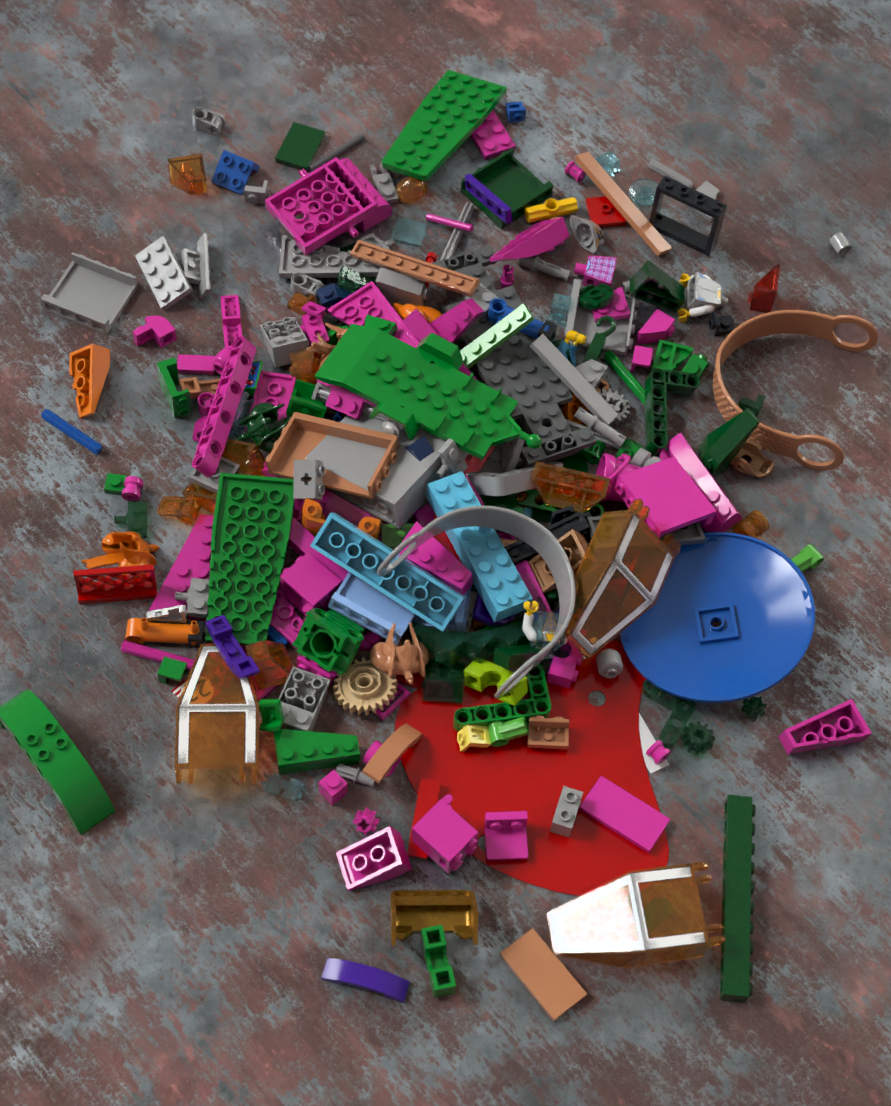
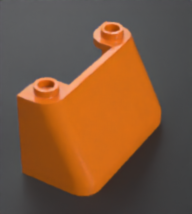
M305 498L302 511V526L316 537L326 521V516L322 514V507L318 502ZM365 517L360 521L358 528L379 540L384 522L373 517Z

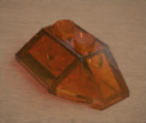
M537 461L531 478L545 504L560 508L572 505L574 511H581L582 513L606 498L610 478Z

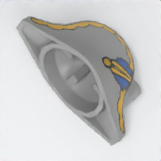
M575 215L570 217L569 220L578 244L589 252L596 253L598 246L604 245L601 228L593 221Z

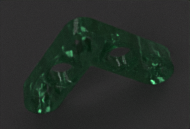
M645 680L641 688L643 695L672 711L658 737V740L663 743L665 748H671L677 742L695 710V702L672 695L674 700L668 702L663 698V695L666 694L665 691L662 690L658 696L657 693L660 689L654 686L651 691L648 690V687L653 684ZM677 699H679L680 701L676 706L675 703ZM685 704L689 706L687 710L683 709ZM679 719L682 722V726H674L671 720ZM669 731H672L673 734L668 742L665 741Z

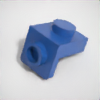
M522 101L505 103L509 123L525 121L526 107H523Z

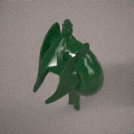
M267 402L258 404L252 409L249 416L239 423L240 425H247L248 431L239 435L236 440L243 442L250 439L256 445L253 453L262 450L270 454L275 441L279 439L282 429L286 427L291 418L287 417L277 420V409L285 406V404L277 406Z

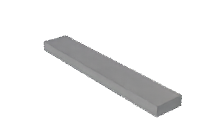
M544 334L530 345L535 353L593 415L598 416V419L607 425L616 418L618 413Z

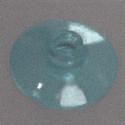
M648 178L635 180L629 187V196L639 205L653 206L656 188L659 183Z

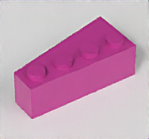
M850 699L784 730L778 738L789 755L865 741L872 733L855 703Z

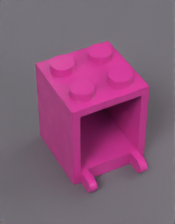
M309 552L304 556L298 557L290 568L282 571L280 576V586L285 598L305 617L307 616V611L313 608L326 612L331 608L328 607L330 600L341 585V580Z
M449 794L440 799L412 828V841L448 874L452 870H458L463 864L462 860L467 855L470 857L476 851L478 842V831L452 809L450 803L453 798Z

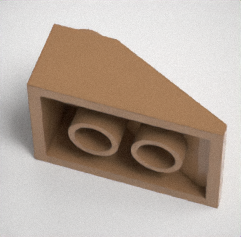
M572 529L558 539L570 561L574 579L578 570L594 567L598 563L587 540L581 533ZM540 554L528 561L543 593L557 588L553 575Z

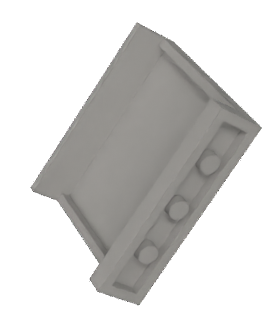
M72 252V262L50 295L44 294L42 296L43 310L107 335L138 288L136 277L130 273L122 272L115 267H109L99 261H94L86 258L84 255Z
M574 279L564 340L568 331H576L587 337L585 344H578L577 347L588 350L595 333L605 332L611 328V324L606 321L602 322L600 327L596 326L591 309L585 308L579 303V291L584 288L580 287L581 280ZM625 294V298L630 311V318L615 320L617 327L606 338V343L602 350L604 353L611 350L616 355L627 356L628 349H632L633 339H630V335H634L635 325L632 324V321H636L637 311L634 310V307H638L639 300L630 297L629 294Z

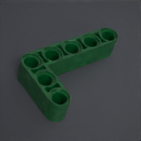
M655 368L646 378L645 438L646 450L652 456L659 455L668 442L667 393L691 396L701 382L696 374Z

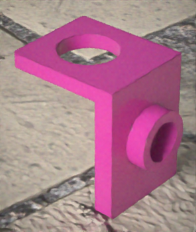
M310 301L301 310L306 312L305 315L312 314L316 317L321 315L323 321L326 308Z

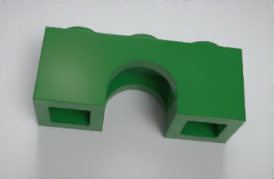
M437 925L421 928L420 938L433 997L437 998L455 994L456 983L452 965L450 966L448 962L447 943L443 926Z

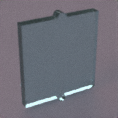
M398 217L395 226H393L391 239L394 242L420 247L426 235L427 223Z

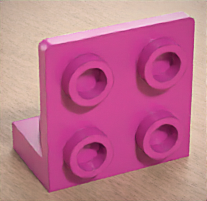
M527 811L485 813L484 829L488 861L528 859Z

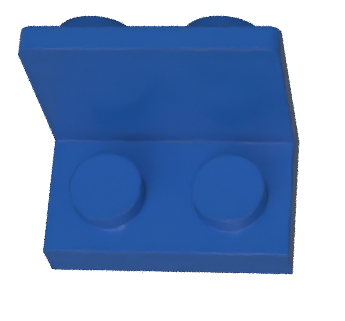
M223 150L211 182L236 193L243 194L251 172H258L260 166L251 160Z

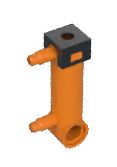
M131 618L127 621L125 640L137 644H143L144 642L189 644V648H202L205 634L204 622L193 620L190 621V624L148 622L146 618Z

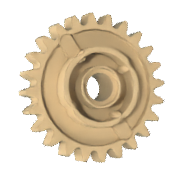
M363 657L361 662L355 659V663L350 665L347 673L343 675L337 673V679H334L335 685L333 686L335 699L338 700L339 705H343L344 710L349 708L351 714L354 711H357L358 715L363 711L366 716L369 714V711L376 714L377 708L383 711V705L389 706V700H394V694L397 693L396 675H392V678H389L387 673L378 670L373 665L371 659L366 661Z

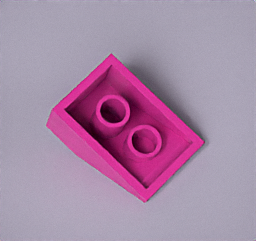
M390 826L336 852L346 887L349 891L393 879L412 870L401 834Z

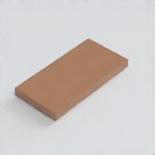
M533 928L500 953V957L553 1022L587 996L584 989Z

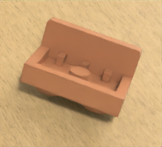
M530 717L528 722L530 731L528 735V748L568 750L570 720L563 717Z

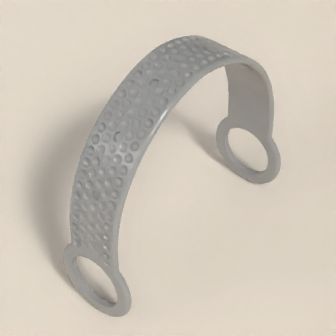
M469 506L453 510L436 518L422 530L408 537L382 562L377 570V575L382 577L391 572L415 549L430 538L442 532L460 527H486L506 532L524 541L541 555L553 575L558 590L560 605L558 624L549 644L525 662L495 693V698L499 699L547 656L565 632L575 606V579L570 561L556 537L543 525L528 516L510 509L495 506ZM409 545V547L395 561L392 562V560Z

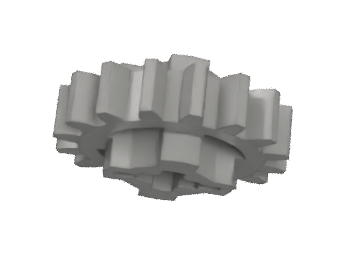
M610 388L607 392L602 389L598 393L618 413L609 425L612 426L613 422L616 425H619L620 422L623 423L630 413V406L627 405L628 400H623L624 395L619 396L617 390L613 393Z

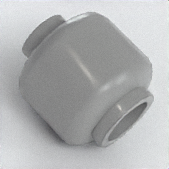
M604 649L596 656L597 670L602 677L615 678L622 672V660L617 651Z

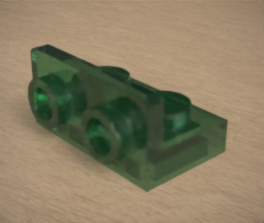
M343 266L339 273L338 287L354 293L371 281L374 283L375 279Z

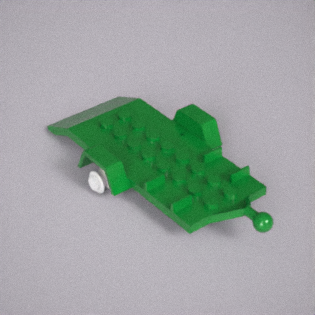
M351 324L315 374V378L324 383L344 387L376 404L369 418L373 419L379 414L386 416L387 422H383L382 427L384 432L388 434L398 435L399 430L404 426L408 438L412 440L418 430L422 428L444 441L448 439L454 440L458 448L480 460L484 459L491 446L516 439L517 437L526 441L531 449H537L542 444V439L539 435H529L521 431L519 425L511 417L518 401L503 394L502 388L497 391L474 379L473 373L468 376L458 371L464 362L459 347L434 333L427 335L414 348L380 329Z

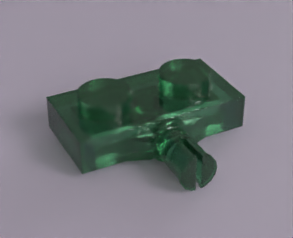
M128 501L126 516H114V524H126L128 532H136L140 534L141 538H147V502Z

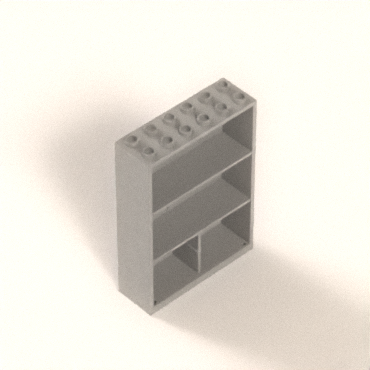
M362 413L360 419L346 415L341 423L384 432L382 424L386 421L375 417L371 419L369 418L370 415ZM404 426L399 430L397 436L400 446L396 452L397 459L394 464L390 463L389 474L387 478H382V487L379 492L374 493V499L330 488L325 489L400 529L427 500L425 493L428 483L450 475L448 471L442 478L435 474L442 466L438 450L446 441L422 428L418 430L412 440L408 438ZM327 435L305 458L307 460L323 461L325 469L368 491L367 485L387 449ZM425 436L434 452L419 461L405 447ZM459 448L463 458L465 459L469 453Z

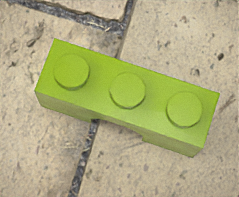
M476 657L465 668L464 681L466 686L480 692L491 685H496L498 691L514 672ZM527 677L519 681L499 700L515 706L528 692Z

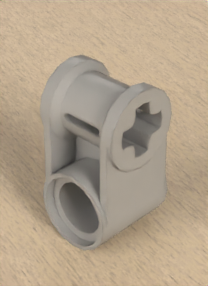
M201 107L195 108L192 112L193 127L196 130L204 131L213 136H218L221 126L226 123L225 117L220 113H215Z
M294 273L291 276V292L308 302L316 303L318 301L316 290L325 287V285L304 273Z

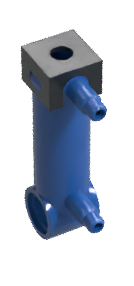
M501 298L492 299L489 303L488 319L496 324L515 309L507 306L506 301ZM535 319L521 329L520 332L534 339L544 334L552 343L556 336L558 325L548 320L543 323Z

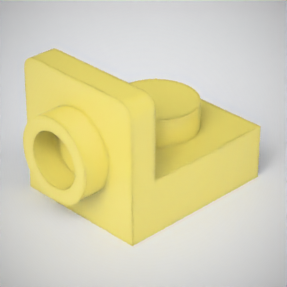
M468 724L457 733L460 751H465L469 747L487 748L490 746L488 727Z

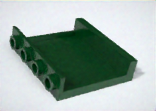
M513 148L503 152L499 157L492 159L488 164L478 168L471 174L511 208L512 222L525 214V208L540 205L552 197L554 187L550 181L543 184L513 156ZM463 178L460 192L501 230L509 224L503 222L466 190L465 178Z

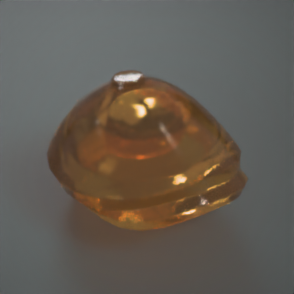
M406 176L397 184L395 190L401 202L412 203L425 196L428 185L426 181Z

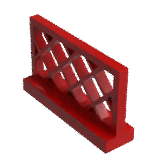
M154 564L73 571L79 604L154 599L158 594Z

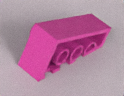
M471 298L464 300L430 324L442 338L455 344L482 315L484 310Z
M416 521L404 540L422 530L423 527ZM434 537L424 542L406 558L464 596L473 584L472 573ZM409 545L405 549H403L399 554L401 555L409 547Z

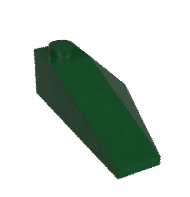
M749 408L709 433L700 444L698 457L712 476L725 472L760 423L759 419Z

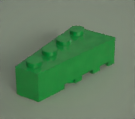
M279 729L273 732L279 775L334 768L338 764L346 766L360 764L357 735Z

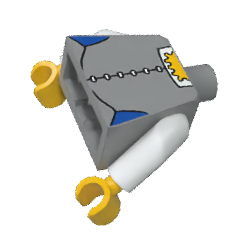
M697 272L695 275H691V277L687 274L680 276L679 283L684 287L688 286L687 309L689 311L683 308L679 309V322L687 321L688 316L696 317L713 313L719 306L722 308L726 307L728 298L721 296V285L713 281L708 275H702Z

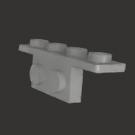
M205 233L202 234L197 242V252L185 248L181 252L182 270L189 283L199 286V299H203L211 290V284L209 283L210 269L208 265L210 261V256L208 255L209 241H207V234Z

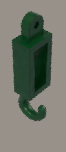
M602 316L598 319L597 327H600L603 321H608L611 324V328L602 333H595L582 363L591 359L598 361L606 343V338L617 327L616 321L611 316Z

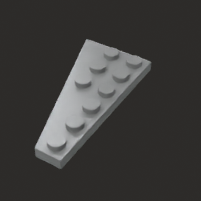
M282 235L279 267L280 278H291L296 272L304 273L311 278L377 277L379 269L383 267L351 257L350 250L344 252L340 251V248L322 245L305 256L296 245L295 240Z

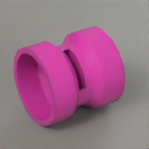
M205 392L198 397V411L201 416L208 415L215 396L212 393Z
M135 476L126 477L124 481L125 488L122 490L121 497L129 502H138L141 497L140 490H142L144 484L143 480Z

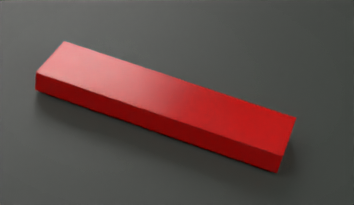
M421 778L412 828L438 802L441 781ZM411 828L407 855L410 858L427 860L428 855L412 841Z

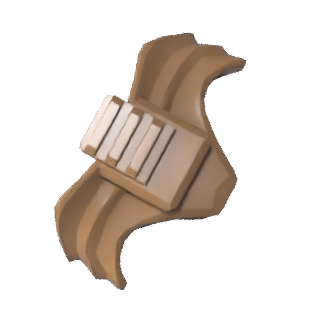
M748 438L730 464L742 473L762 478L772 472L775 462L769 460L762 453L763 445ZM743 456H748V457H750V458H751V463L749 464V463H748L746 460H744L742 457H743Z

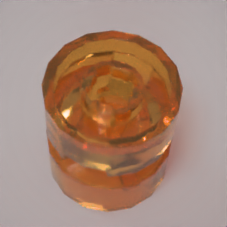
M753 510L745 516V519L743 518L733 526V530L736 534L757 539L770 526L762 512Z

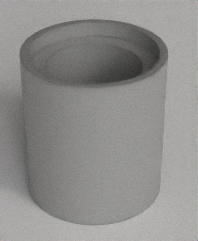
M837 233L831 237L830 243L839 256L847 254L852 249L843 233Z

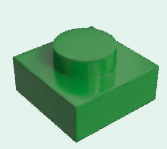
M108 473L104 492L121 495L122 490L125 488L124 481L127 476Z

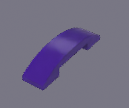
M224 615L206 621L207 629L217 650L227 666L238 678L244 679L260 672L251 656L247 657L232 634L233 628Z
M333 958L327 959L321 980L342 985V983L383 994L384 998L402 1003L405 1001L410 981L384 970Z

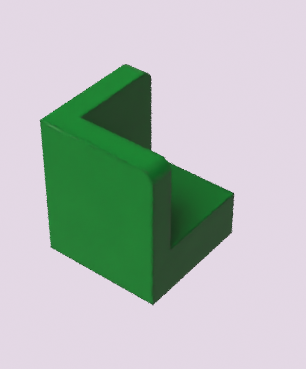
M164 656L157 673L159 683L167 684L168 679L181 681L183 674L187 675V663Z

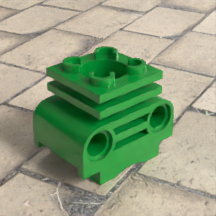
M318 608L307 611L305 621L292 645L298 648V653L313 660L329 672L333 670L340 675L347 673L364 638L362 634L365 628L333 609L327 612Z

